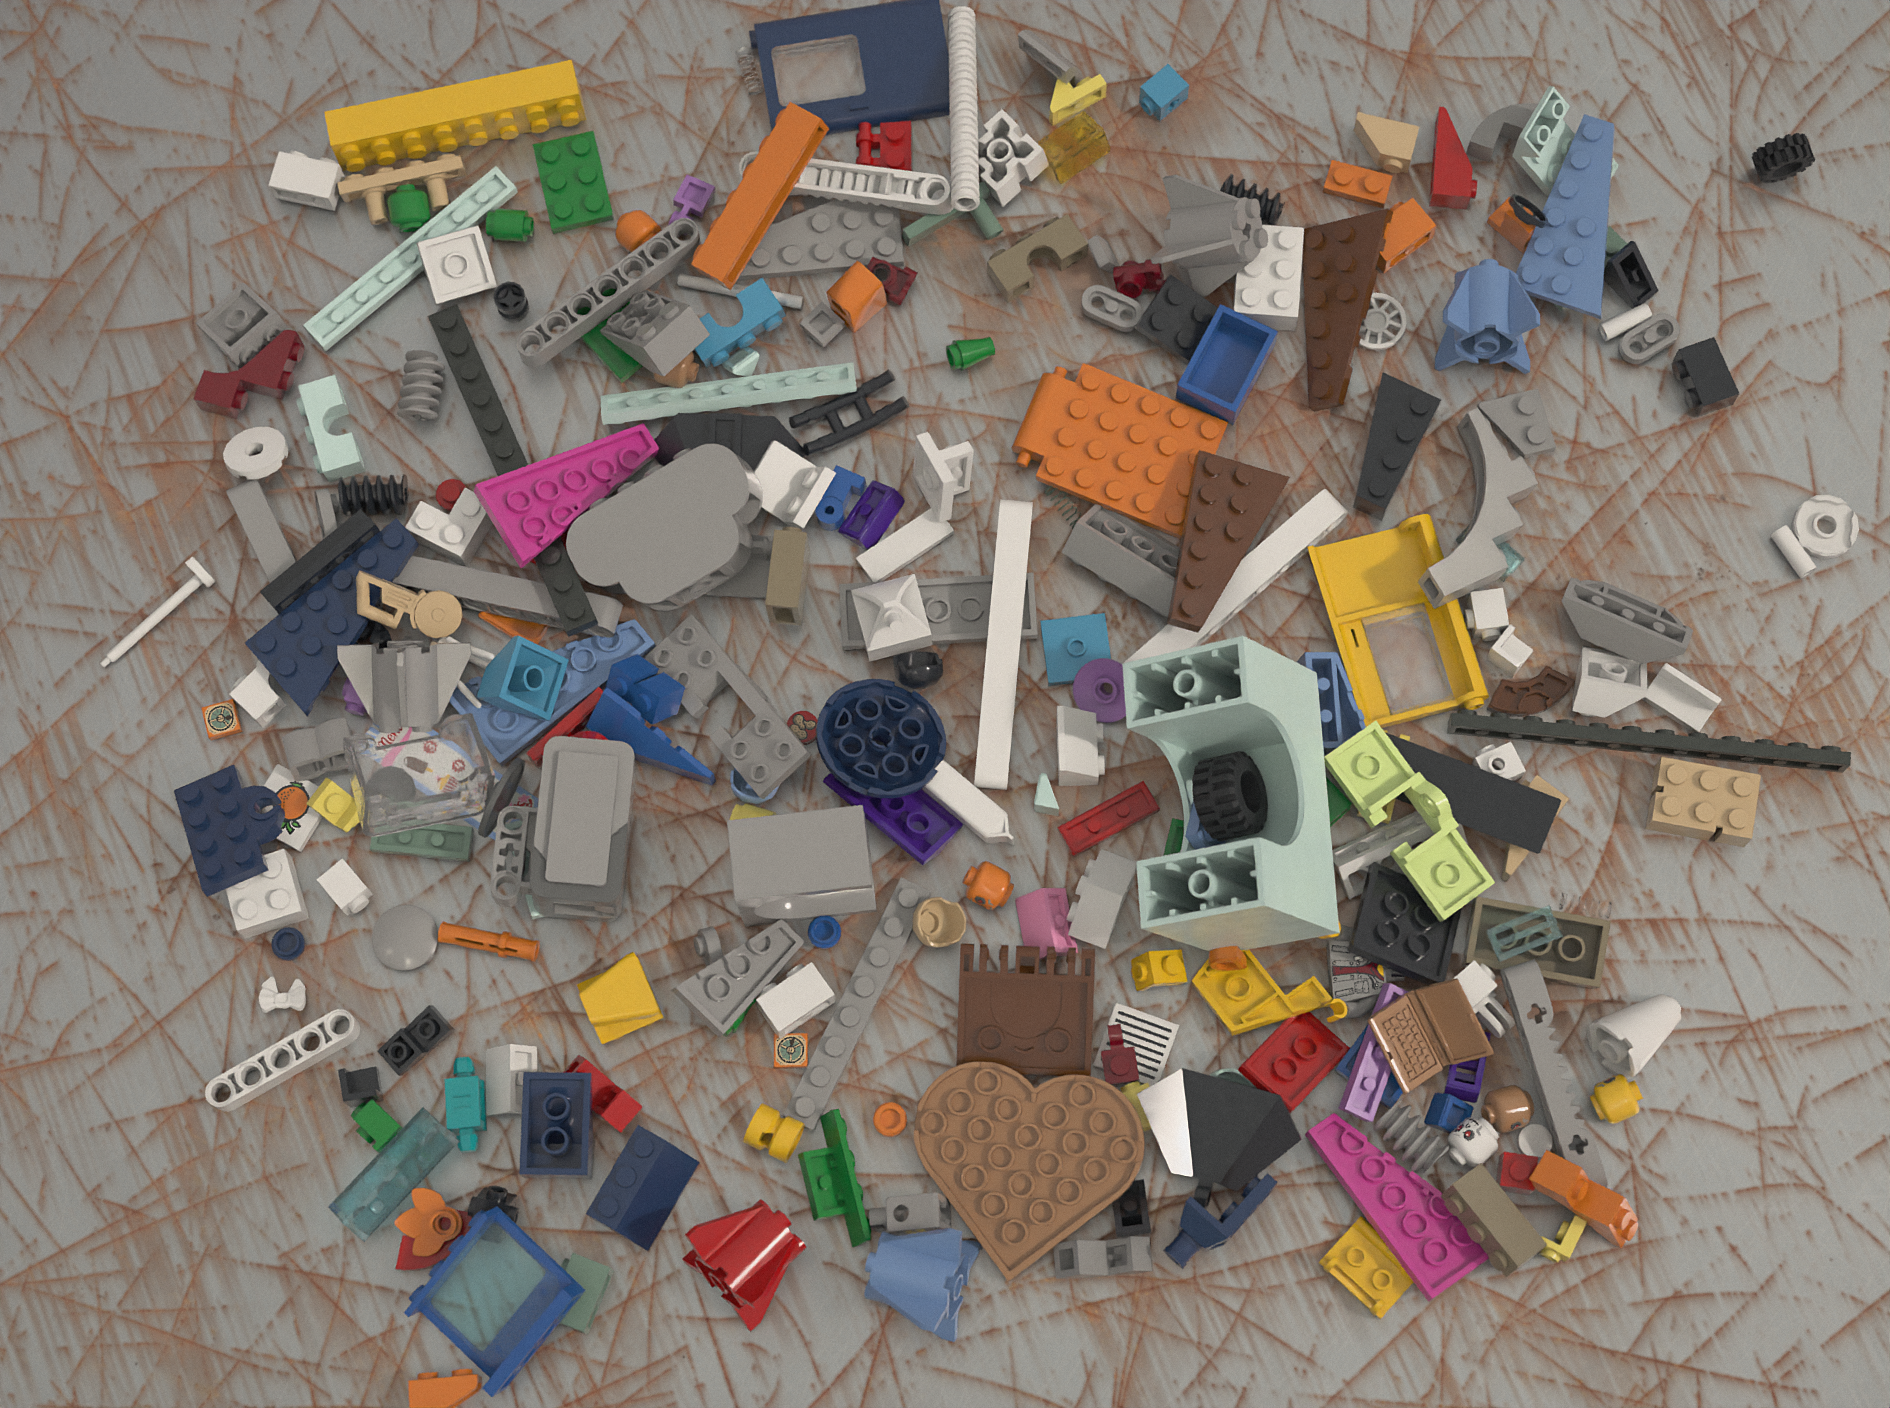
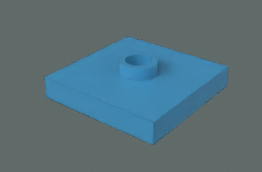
M1105 613L1040 621L1048 686L1074 683L1078 671L1089 661L1099 658L1111 659Z

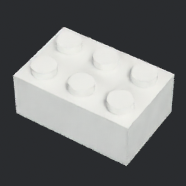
M1262 225L1268 234V244L1265 248H1261L1256 259L1235 274L1233 310L1272 329L1295 331L1299 310L1304 228Z

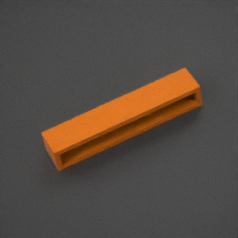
M789 102L786 109H782L779 112L772 132L762 140L755 160L746 166L741 183L736 190L729 194L722 214L714 219L705 242L700 244L694 252L691 265L699 273L729 290L733 288L828 132L829 128L820 117L792 102Z

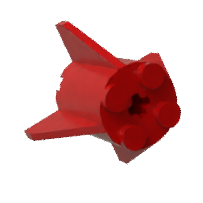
M760 1199L750 1208L693 1226L685 1236L694 1249L686 1254L682 1261L703 1275L712 1288L716 1285L723 1292L721 1297L733 1307L747 1330L751 1332L761 1323L788 1265L806 1249V1245L796 1234H792L788 1229L791 1226V1222L787 1216L780 1210H776L773 1213L771 1208Z

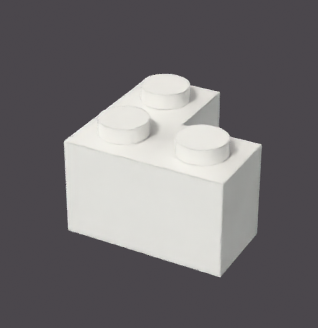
M464 488L449 515L420 501L405 528L418 544L462 566L468 567L493 522L476 494Z
M1101 849L1096 860H1089L1075 894L1081 896L1079 903L1073 901L1066 919L1072 922L1068 932L1069 936L1106 949L1137 869L1135 861Z

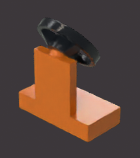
M1513 194L1488 217L1487 223L1524 254L1535 227L1544 228L1548 223V219L1532 202L1520 195Z

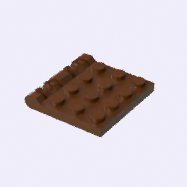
M961 943L956 1066L970 1062H992L1007 1066L1023 1075L1091 1076L1095 948H1082L1081 974H1075L1076 948L1068 947L1066 952L1067 974L1054 973V963L1056 962L1055 947H1047L1046 973H1039L1040 946L1016 945L1015 972H1008L1009 945H1001L999 950L1000 971H987V961L989 960L988 944H980L978 971L973 970L974 944Z

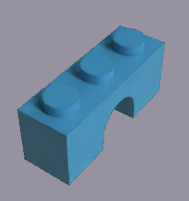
M763 278L736 294L739 303L743 307V316L736 325L731 327L720 326L714 321L710 313L700 318V321L710 335L694 350L706 368L710 365L715 367L722 364L730 357V352L738 347L740 349L748 347L756 340V335L765 329L767 332L772 331L783 322L782 318L786 314Z

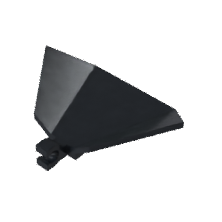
M678 413L654 439L659 447L655 458L663 467L674 461L673 457L678 452L688 448L693 450L704 444H719L727 447L746 461L753 471L772 441L781 443L802 458L806 456L803 447L775 416L732 413Z
M1181 1068L1137 1093V1097L1170 1172L1199 1179L1193 1199L1203 1208L1209 1206L1214 1183L1238 1191L1302 1140L1281 1095L1250 1087L1243 1083Z

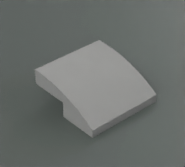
M1022 30L1018 34L1019 48L1066 85L1070 83L1075 87L1083 79L1082 71L1033 32Z

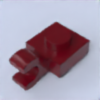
M1121 1024L1108 1025L1111 1050L1101 1051L1105 1082L1115 1085L1139 1081L1134 1046L1124 1048Z

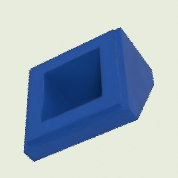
M1435 1093L1424 1123L1450 1134L1465 1119L1471 1118L1474 1107L1450 1094Z

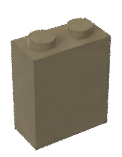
M783 527L782 530L774 529L765 601L770 623L802 626L810 547L807 532H802L801 529L796 527Z

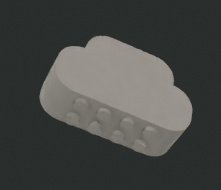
M704 444L693 450L690 448L684 449L673 457L674 461L664 467L663 465H658L645 473L646 477L636 483L634 481L622 485L617 490L618 494L609 499L601 498L589 506L590 510L573 522L566 538L567 552L578 574L587 582L609 593L628 594L631 598L654 610L667 612L683 607L742 572L750 562L753 554V539L747 525L756 518L761 509L763 491L750 465L725 446Z

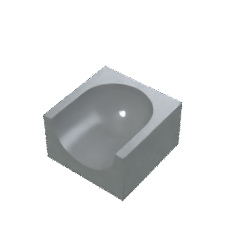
M863 805L727 820L734 897L745 927L774 924L780 919L786 923L812 920L819 916L838 917L877 912L869 835Z

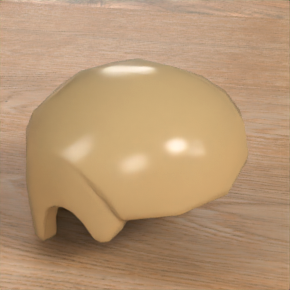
M931 897L919 903L915 909L912 929L923 944L935 948L947 947L959 942L966 931V916L962 907L957 902H950L942 897Z

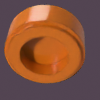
M893 1102L880 1105L873 1116L875 1129L885 1137L900 1135L907 1125L905 1110L899 1104Z

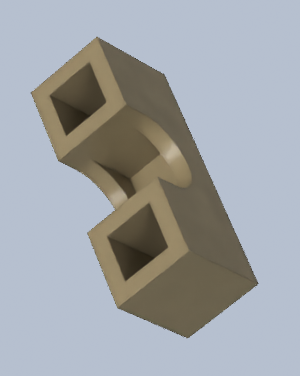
M1068 214L1060 219L1055 217L1046 222L1043 229L1033 235L1032 233L1023 235L1018 239L1016 245L1008 250L1000 249L995 252L987 261V274L1006 302L1009 303L1034 288V274L1028 267L1033 260L1048 258L1057 265L1060 271H1063L1088 255V243Z

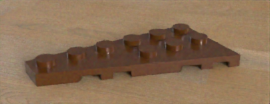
M1388 208L1304 229L1302 254L1309 409L1314 412L1344 405L1353 370L1350 366L1355 348L1359 347L1361 336L1358 335L1362 319L1366 320L1378 274L1376 265L1379 253L1384 250L1386 242L1383 237L1387 223H1391L1393 212Z
M1201 450L1198 451L1194 461L1167 624L1196 633L1200 631L1290 477Z

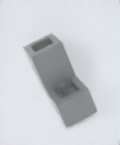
M1522 103L1510 105L1489 115L1473 133L1466 154L1490 162L1499 135L1517 141L1538 104Z
M1129 1236L1107 1241L1074 1240L1058 1243L1053 1247L1056 1279L1108 1277L1152 1271L1149 1237Z

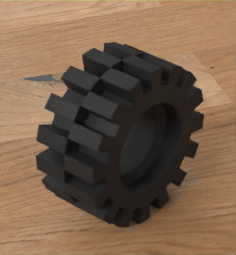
M1794 133L1792 136L1787 134L1781 139L1780 137L1775 138L1774 142H1767L1764 144L1765 147L1756 149L1757 152H1753L1751 157L1761 182L1764 181V183H1769L1770 181L1775 183L1779 179L1783 181L1788 176H1796L1797 172L1805 171L1806 167H1810L1812 162H1815L1807 136L1803 133Z

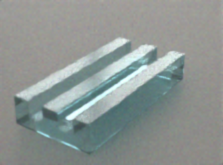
M1550 905L1486 930L1498 962L1563 937L1557 926V921L1553 917ZM1545 915L1547 920L1500 940H1497L1495 936L1497 933ZM1548 927L1551 929L1552 934L1505 953L1501 950V946Z

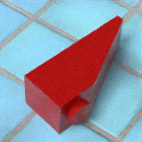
M1439 106L1435 119L1429 206L1467 210L1470 199L1476 198L1477 180L1472 179L1473 167L1446 107Z

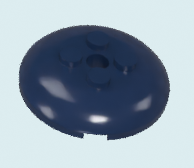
M865 679L843 686L829 697L817 720L816 743L825 766L839 782L865 796L891 799L912 794L922 789L935 777L938 772L935 768L945 756L946 734L942 721L935 709L919 693L914 690L911 693L895 686L894 681ZM874 740L880 741L884 745H879Z

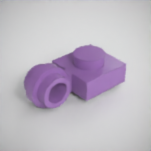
M687 174L673 199V205L682 210L681 212L674 211L668 225L680 218L693 220L692 217H689L690 213L702 218L715 194V186Z

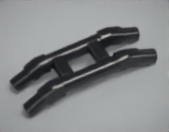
M888 369L876 378L874 377L862 384L855 392H848L821 406H816L805 410L803 413L790 416L789 424L792 429L805 425L809 426L826 418L833 433L819 437L817 440L804 443L803 451L805 455L809 456L829 451L851 438L891 421L899 413L909 408L908 401L902 396L873 414L866 398L877 394L885 386L895 381L893 373ZM854 404L862 419L844 427L837 412Z

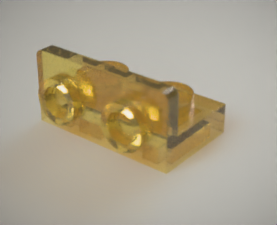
M1084 111L1036 142L1044 150L1049 166L1053 169L1055 177L1060 184H1063L1111 150L1104 129Z

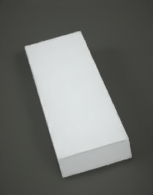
M930 508L858 556L856 561L871 582H882L953 535L954 529L947 520L939 523L933 510Z

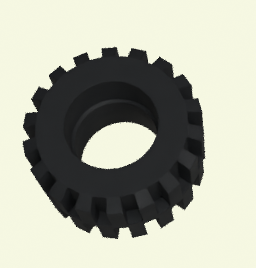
M1237 751L1200 760L1194 769L1192 793L1198 818L1205 831L1209 833L1211 838L1217 839V841L1260 833L1267 821L1268 801L1262 775L1253 759L1245 752Z

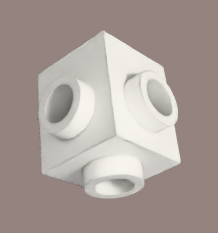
M1512 742L1497 748L1492 744L1476 752L1477 757H1475L1471 764L1514 782L1521 779L1526 771Z

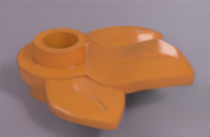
M421 1187L412 1190V1200L415 1207L402 1213L394 1223L404 1234L415 1238L413 1255L430 1256L439 1251L444 1241L451 1240L460 1233L462 1218L456 1209L445 1205L442 1196L435 1190ZM443 1217L450 1219L451 1227L449 1229L442 1228L440 1221Z

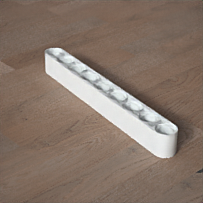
M1327 489L1319 492L1241 560L1198 633L1167 624L1124 663L1200 646L1307 553L1308 546H1315L1339 525L1347 516L1348 511Z
M1000 499L974 786L979 788L1007 790L1033 502Z

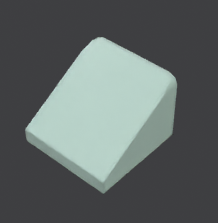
M1041 773V775L1039 774L1034 799V810L1038 813L1059 816V806L1047 774Z

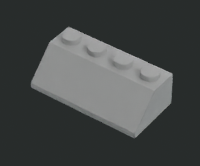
M1095 504L1076 522L1062 553L1070 557L1071 561L1075 564L1085 566L1096 573L1101 580L1121 588L1129 597L1140 600L1152 607L1153 611L1158 615L1168 617L1180 547L1139 522Z

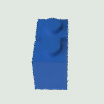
M636 654L611 665L605 689L609 688L627 703L632 704L641 713L640 716L653 725L678 714L685 686L664 672L656 675L659 668Z

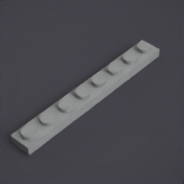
M901 877L783 1114L784 1118L790 1116L804 1123L805 1128L813 1132L815 1131L820 1117L913 932V913L919 903L930 898L931 891Z

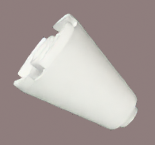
M1658 994L1599 1018L1587 1027L1589 1045L1593 1052L1600 1051L1605 1058L1601 1061V1064L1614 1076L1622 1074L1627 1080L1631 1077L1633 1078L1638 1075L1681 1021V1007L1673 997Z

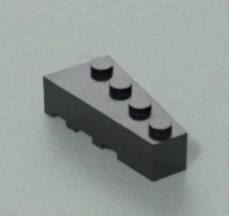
M1384 372L1382 373L1353 508L1380 521L1383 520L1438 411L1441 399Z

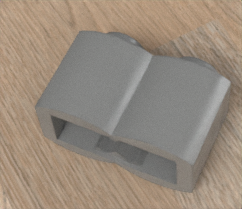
M331 718L315 728H298L282 737L289 769L295 781L310 780L321 776L327 771L343 770L359 762L352 733L346 718Z

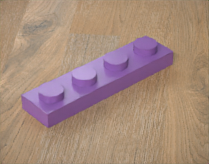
M1383 983L1372 1015L1408 991L1391 983ZM1369 1025L1338 1108L1365 1122H1373L1391 1072V1068Z

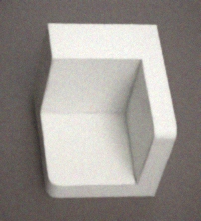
M1510 624L1492 646L1486 659L1513 678L1530 657L1533 649L1513 635L1516 628Z

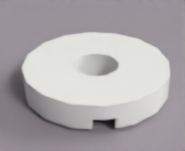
M254 427L234 436L226 445L223 456L225 465L233 476L238 478L239 475L246 476L247 480H256L277 471L283 465L282 460L285 456L287 458L289 452L286 440L278 430L271 427ZM262 451L258 455L251 456L255 452Z
M1816 495L1805 501L1795 512L1791 524L1792 533L1808 555L1819 559H1834L1846 553L1856 541L1859 531L1858 517L1843 499L1832 495ZM1825 519L1831 522L1834 529L1833 532L1830 534L1822 533L1817 527V521Z

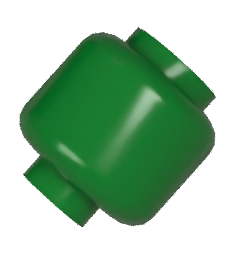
M413 184L396 187L397 192L389 195L387 199L390 223L392 226L399 228V232H416L430 221L428 196L424 191L416 190Z

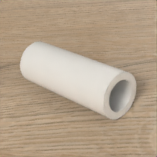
M1643 303L1599 323L1600 335L1605 341L1615 338L1652 318V312L1649 306Z
M1787 525L1771 535V538L1800 579L1809 575L1817 568Z

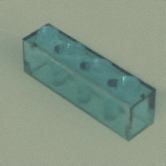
M422 1107L328 1208L347 1228L365 1242L405 1200L412 1190L457 1145L459 1140Z

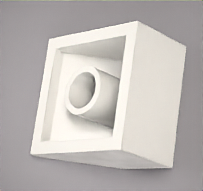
M1057 706L1056 731L1059 786L1098 785L1099 775H1105L1104 755H1098L1097 743H1103V723H1096V713L1067 706Z

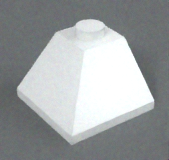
M1582 646L1573 691L1572 711L1579 712L1586 717L1598 716L1605 718L1646 697L1647 663L1640 664L1626 659L1617 653Z

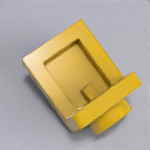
M1181 949L1148 951L1131 959V974L1137 991H1144L1158 986L1181 985L1188 982Z

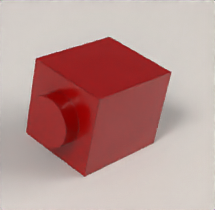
M1504 1151L1498 1159L1496 1182L1504 1192L1529 1196L1535 1189L1530 1181V1177L1537 1167L1538 1157Z

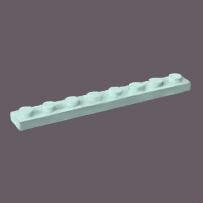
M495 166L303 325L305 330L326 352L424 270L417 242L478 226L487 218L488 211H495L518 193L516 186Z
M853 362L686 384L683 388L670 386L600 396L603 425L623 424L630 421L654 420L660 417L675 416L678 413L715 412L735 407L781 403L783 401L803 398L812 399L818 396L833 394L842 395L857 391Z

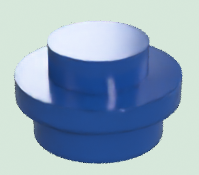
M819 916L810 923L808 937L815 947L829 949L840 940L841 928L833 917Z

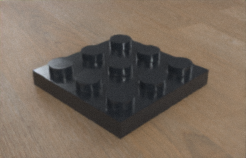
M1373 862L1368 868L1348 952L1428 986L1444 982L1462 907L1440 922L1406 875Z

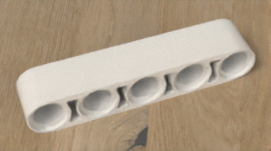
M337 1009L212 1079L205 1089L207 1101L224 1112L237 1109L354 1042L360 1034L359 1022L353 1015L343 1009ZM348 1019L350 1022L348 1031L344 1034H336V1024L340 1020ZM313 1036H319L320 1044L318 1048L314 1051H306L307 1040ZM283 1053H289V1064L284 1068H277V1058ZM253 1070H260L261 1076L259 1081L254 1085H247L248 1074ZM223 1087H230V1097L224 1102H218L217 1093Z

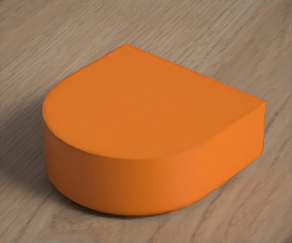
M1238 946L1215 948L1209 952V966L1219 971L1247 968V957Z

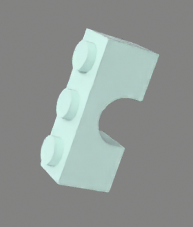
M336 375L299 385L301 397L296 398L301 416L307 415L309 426L304 427L309 444H315L317 455L313 456V461L318 474L324 473L330 483L339 480L340 476L346 478L365 472L358 442L352 432L339 436L328 433L329 427L335 419L349 414L343 390Z

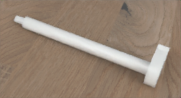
M191 557L185 563L196 575L106 654L107 657L100 662L104 668L111 661L114 663L201 584L204 583L209 588L216 582L194 557Z

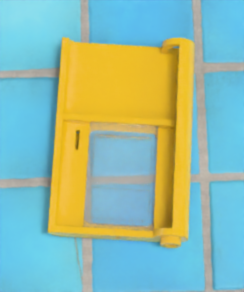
M1421 514L1413 516L1401 522L1397 528L1324 546L1314 547L1312 545L1307 547L1345 671L1353 689L1352 693L1358 709H1361L1365 719L1363 721L1366 727L1374 721H1377L1381 728L1464 707L1467 710H1476L1485 705L1484 700L1488 699L1489 695L1458 599L1434 609L1418 583L1429 567L1444 559L1431 515Z

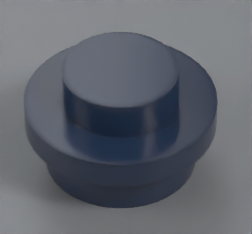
M282 928L272 938V950L282 960H295L305 949V938L295 928Z

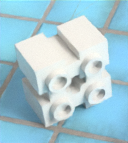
M1001 109L984 125L986 133L978 139L979 182L981 180L984 181L990 190V195L1002 206H1005L1021 191L1019 185L1021 180L1026 177L1031 182L1049 166L1044 150L1027 133L1022 136L1019 125Z

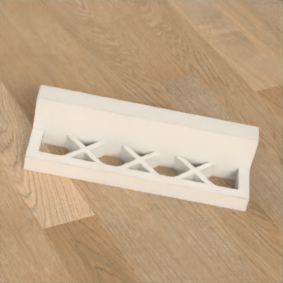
M1418 811L1332 850L1334 869L1339 874L1343 889L1349 899L1362 894L1367 873L1363 881L1353 886L1349 880V874L1360 869L1368 872L1369 865L1373 862L1381 864L1384 858L1391 855L1390 852L1405 841L1412 847V845L1418 842H1425L1434 835ZM1458 823L1459 826L1456 830L1468 844L1462 824ZM1395 861L1390 869L1405 874Z

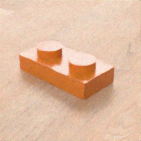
M1331 160L1323 193L1384 209L1393 176Z

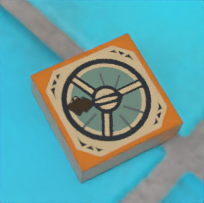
M233 699L201 708L208 738L211 741L243 732L236 702Z
M788 1033L781 1039L774 1034V1068H807L808 1033Z

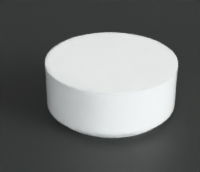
M1539 1124L1526 1126L1517 1138L1519 1151L1524 1155L1537 1156L1538 1159L1543 1157L1546 1150L1550 1151L1553 1144L1552 1135L1549 1130Z

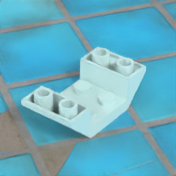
M1554 86L1547 88L1518 137L1512 155L1548 197L1575 137V133L1563 120L1570 106ZM1614 159L1611 168V178L1619 166Z

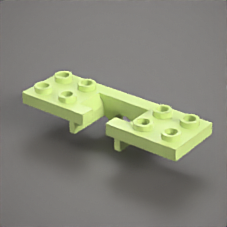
M1377 721L1368 725L1324 757L1325 766L1371 828L1388 817L1382 807L1404 792L1433 831L1434 835L1414 850L1405 841L1390 852V854L1440 922L1495 883L1456 830L1459 825L1452 816L1449 801L1438 787L1426 781L1420 772L1414 773Z

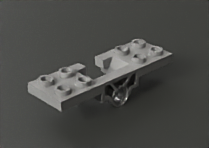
M691 614L644 657L645 660L659 668L657 674L664 672L685 686L681 703L696 719L709 709L706 704L728 684L751 709L755 716L734 736L721 726L710 738L760 798L765 799L812 755L777 714V710L773 707L763 690L739 665L734 663L694 615Z

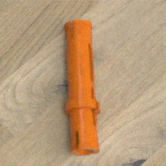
M444 921L441 923L438 931L439 943H448L497 953L498 957L501 958L512 956L535 962L539 954V940L512 936L511 932L507 931L500 934L450 924Z

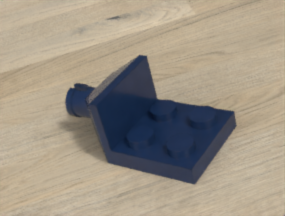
M1268 1173L1262 1180L1256 1175L1241 1194L1245 1199L1239 1205L1233 1201L1222 1213L1219 1221L1190 1196L1185 1202L1178 1226L1179 1233L1171 1244L1166 1246L1163 1252L1183 1269L1187 1262L1200 1250L1206 1252L1224 1246L1270 1195L1278 1182Z

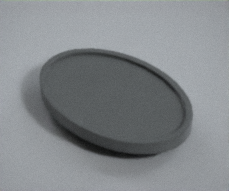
M516 758L508 767L501 780L492 788L487 799V807L479 825L478 835L486 838L497 826L499 813L509 806L520 783L525 768V760Z

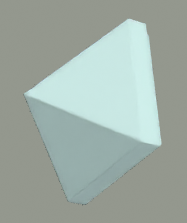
M746 347L723 362L722 366L735 375L752 376L760 355L752 348Z

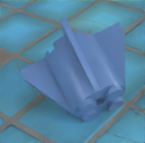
M1494 259L1482 260L1479 265L1457 272L1454 276V290L1443 309V323L1447 324V328L1435 356V369L1441 371L1463 360L1479 364L1478 358L1489 359V364L1505 361L1524 374L1529 373L1530 359L1522 333L1540 326V313L1519 282V276L1510 269L1499 266L1498 261Z
M952 1228L901 1236L882 1232L878 1241L877 1252H870L866 1260L865 1271L870 1273V1279L866 1284L864 1297L888 1304L920 1329L933 1332L941 1339L955 1342L958 1329V1311L964 1298L960 1296L962 1285L967 1286L970 1268L981 1251L982 1245L975 1241L962 1240V1231Z

